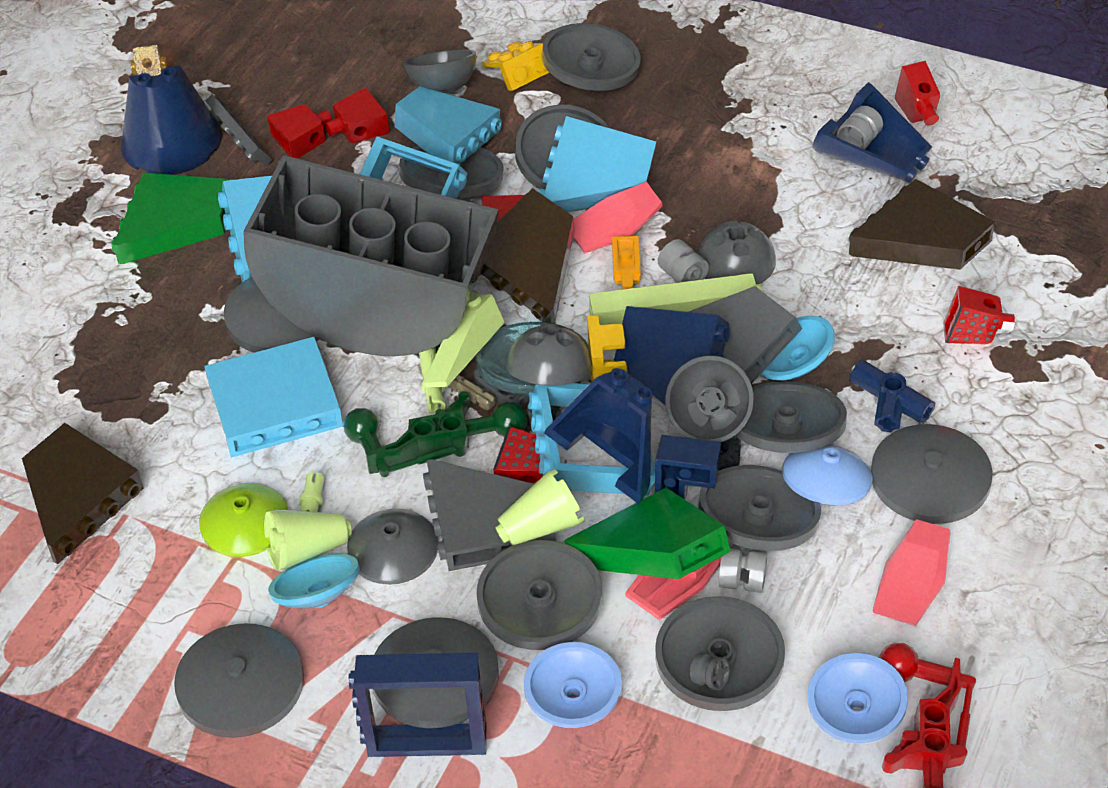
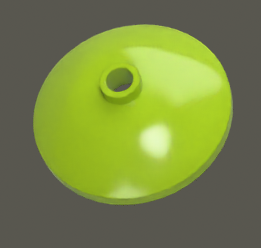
M242 483L227 487L211 497L201 511L199 527L202 538L211 549L226 556L247 557L262 553L267 548H271L269 537L265 538L264 533L265 513L273 509L288 510L287 503L279 492L263 484Z

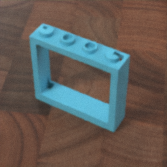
M377 136L360 175L381 180L393 155L449 175L441 195L457 199L460 190L465 187L468 174L459 164Z
M536 384L533 392H529L530 401L528 409H532L531 429L536 432L537 437L535 452L540 455L539 473L544 476L551 469H556L558 473L553 477L556 481L563 479L570 491L624 494L615 487V484L628 468L561 463L557 443L544 434L545 429L553 422L550 406L568 407L590 384ZM652 452L651 480L646 496L649 495L652 486L655 482V466L652 457Z

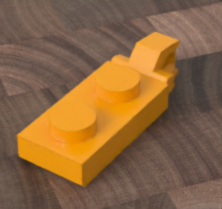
M639 236L612 237L613 280H615V285L622 284V290L631 289L633 284H640L641 279Z

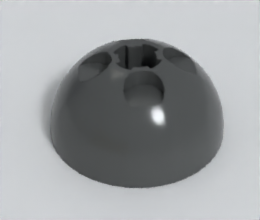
M459 49L422 54L405 60L403 66L408 78L415 86L442 93H452L462 88L471 78L476 66V51Z
M728 221L715 226L702 238L696 252L709 264V270L705 279L753 273L755 283L761 284L771 276L776 266L775 250L768 236L757 226L744 221Z
M544 324L528 329L515 340L508 353L506 369L513 377L524 382L538 385H566L588 377L592 372V361L586 344L576 333L559 325Z
M702 356L688 361L675 372L666 390L665 406L670 422L684 437L722 443L736 436L748 423L753 411L754 393L750 380L737 364L719 356Z

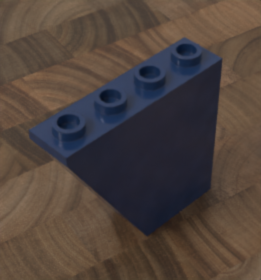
M626 306L622 322L625 348L616 349L614 361H626L627 372L644 386L650 388L653 396L665 405L668 384L682 365L702 356L723 357L725 342L728 341L730 336L729 323L719 315Z

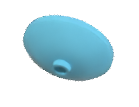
M819 316L796 318L802 330L761 375L768 379L784 381L799 378L816 369L828 357L835 343V331L829 321Z
M328 554L314 557L280 573L270 583L268 591L272 601L285 607L301 609L325 607L340 597L354 583L360 572V566L357 559L348 554Z

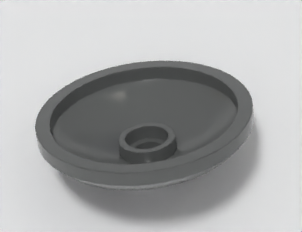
M386 509L367 516L355 526L351 537L348 539L347 552L348 555H352L357 559L360 566L359 575L363 578L379 584H400L413 580L428 570L438 553V538L435 537L434 528L430 521L419 513L406 509Z

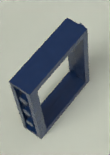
M478 652L356 655L355 670L350 671L348 677L349 689H353L352 703L353 708H356V724L360 726V744H366L368 757L486 755L487 723ZM465 687L469 724H455L443 728H419L410 725H376L369 689Z

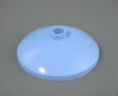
M828 445L808 452L790 453L784 460L782 469L784 480L793 491L809 500L829 505H844L861 500L869 493L873 481L871 470L859 456L847 449L834 445Z
M581 642L561 643L545 649L532 660L524 677L525 697L532 711L544 721L564 728L585 727L602 720L615 708L622 690L621 673L615 661L600 648ZM572 695L578 696L577 698H569Z
M849 653L834 657L818 668L809 683L808 707L812 718L824 732L841 741L869 743L880 740L892 733L900 725L907 710L908 694L903 678L892 665L873 655ZM858 706L861 707L862 710L854 711L852 710V708Z

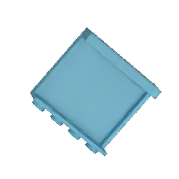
M315 337L204 366L231 458L343 427L340 407Z

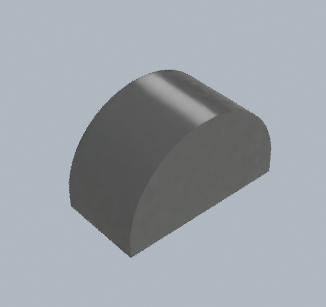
M283 155L243 231L245 258L253 280L266 299L283 316L307 333L327 343L353 352L376 356L412 355L438 346L444 339H448L460 324L495 237L499 209Z

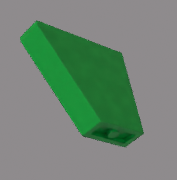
M143 173L139 183L135 185L132 200L127 204L126 215L120 220L118 234L112 239V251L116 254L118 264L129 263L224 235L226 230L223 215L226 213L225 209L219 206L218 192H222L223 181L233 179Z
M664 488L644 498L639 504L635 503L564 540L565 544L585 554L598 571L681 579L731 552L725 526L668 488Z

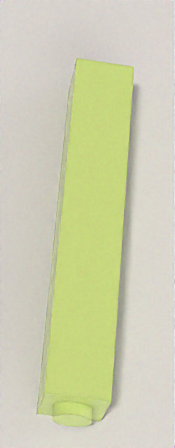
M752 273L589 294L590 316H599L600 325L622 324L626 306L689 312L753 286H756L761 291L762 289L760 284L755 283Z

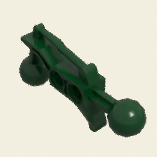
M462 391L458 394V400L449 405L446 410L438 409L434 415L409 419L408 430L396 442L381 446L377 438L380 430L379 418L370 409L355 408L347 414L343 427L346 436L352 442L362 445L366 455L369 474L380 473L381 477H387L390 472L415 464L420 465L426 463L427 460H436L452 454L458 457L464 456L467 448H469L468 436L495 431L498 435L505 437L508 427L524 431L528 423V416L522 406L513 402H505L498 405L490 416L464 420L470 408V396L468 392Z

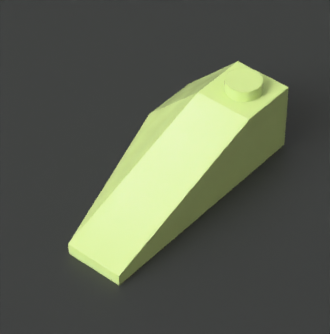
M475 293L471 295L461 322L455 332L448 339L442 341L423 382L425 387L449 386L505 323L492 294L480 295Z

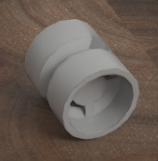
M860 106L839 127L836 136L865 150L882 130V117L875 109L869 106Z
M680 239L669 242L662 249L658 257L659 267L669 276H672L677 283L704 280L709 270L707 261Z
M730 548L731 552L721 557L719 587L737 589L741 585L745 591L762 593L766 574L767 553L749 551L745 555L741 549ZM742 568H744V569H746V570H748V571H747V572H742Z

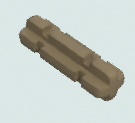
M460 374L449 384L448 387L455 392H468L470 401L475 404L479 403L478 406L486 411H490L496 404V397L487 391L484 393L483 388L468 379L464 380L465 377Z

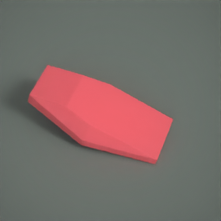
M647 182L604 198L574 218L573 238L584 254L611 245L612 237L633 236L663 207L662 202Z
M918 519L915 520L885 563L873 606V613L913 626L919 623L946 581L950 529Z
M721 557L681 579L638 575L625 592V596L658 620H661L705 588L720 567Z

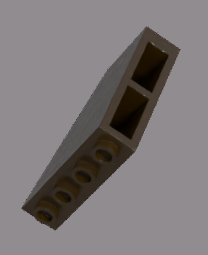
M914 179L909 185L903 186L894 198L887 200L880 210L875 214H871L859 228L853 229L849 236V255L961 270L992 241L995 221L927 184Z
M532 188L497 222L495 237L479 276L483 275L495 289L503 290L509 294L517 305L527 307L538 320H545L549 324H554L574 236L573 216Z
M63 423L22 458L46 543L53 562L59 564L65 557L71 555L82 542L92 536L108 519L114 517L125 504L144 489L138 469L66 423Z

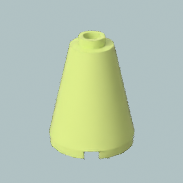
M553 468L548 471L497 519L500 525L496 526L495 529L504 543L510 541L512 545H516L585 522L583 516L577 518L575 512L579 511L580 508L564 480L556 481L553 477L558 473L556 469Z
M273 509L265 513L264 519L265 538L269 537L271 548H267L275 570H285L347 543L348 537H351L352 534L350 521L344 519L342 514Z

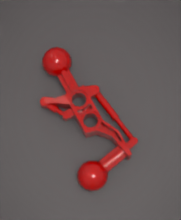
M894 642L887 645L881 651L878 658L892 665L901 675L904 683L912 680L913 677L946 685L947 688L936 698L919 700L914 716V731L906 730L903 732L900 744L895 746L891 753H887L884 756L882 770L889 774L900 769L922 770L923 788H943V773H945L947 768L963 765L968 753L966 742L971 716L969 711L976 678L960 672L959 658L954 659L953 666L950 668L918 659V654L911 646L905 643ZM962 687L966 688L963 712L960 715L956 745L951 744L950 714L955 708Z

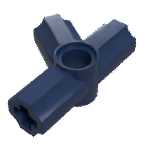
M860 360L850 374L849 381L878 398L874 425L883 432L891 433L893 430L899 429L902 413L924 424L935 409L936 402L907 386L905 377L899 373H885L867 361Z

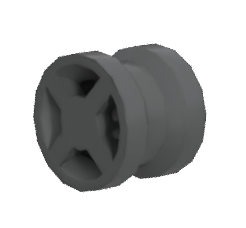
M697 654L690 667V679L693 684L700 686L707 684L709 688L714 690H721L726 685L730 675V665L727 659L720 657L713 659L709 654Z

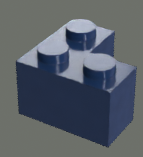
M661 435L655 463V493L668 488L686 500L689 485L715 489L720 467L721 442Z

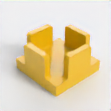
M598 315L587 316L588 350L592 361L591 383L598 376L610 373L614 368H620L627 372L626 361L615 362L614 360H604L603 357L604 350L625 348L623 325H600Z

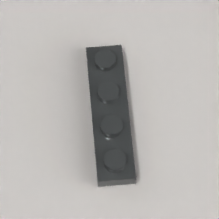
M213 94L205 100L211 107L210 112L213 117L219 122L223 121L221 127L229 135L232 136L234 134L232 140L241 149L246 148L244 154L253 163H256L258 160L266 167L273 160L223 102Z

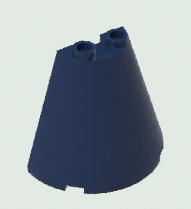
M180 65L166 67L157 76H151L149 73H140L129 77L121 152L125 161L136 170L142 168L148 170V173L167 175L190 171L208 161V155L213 151H217L220 146V126Z
M868 82L856 93L847 112L837 122L830 119L818 131L812 148L818 153L906 181L910 184L918 173L916 169L922 171L929 162L930 158L927 154L932 146ZM860 106H869L875 109L883 120L882 130L865 150L836 136L839 127Z
M614 368L610 373L598 376L545 429L544 434L567 451L585 436L628 468L618 478L615 487L638 504L645 497L651 480V413L653 392L640 381L629 376L625 370Z

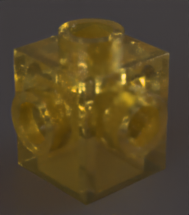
M158 45L133 48L134 60H130L133 75L149 73L151 76H157L161 74L162 69L167 67L166 58L161 56ZM152 62L151 67L146 68V64Z

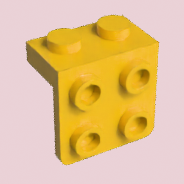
M521 41L513 42L507 45V50L492 52L487 55L488 59L482 62L483 67L500 68L508 91H513L549 73L541 57L543 43H532V41L521 43Z

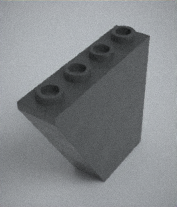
M756 286L689 311L719 315L729 323L730 336L728 341L725 342L723 357L737 364L745 372L751 384L802 330L794 315Z
M433 459L427 460L428 472L423 473L425 490L432 491V495L427 496L430 513H436L437 518L432 519L435 537L441 536L442 542H437L440 560H446L448 571L486 565L501 551L513 546L510 541L504 543L495 529L496 526L500 525L497 519L534 484ZM551 533L529 541H556L555 533Z

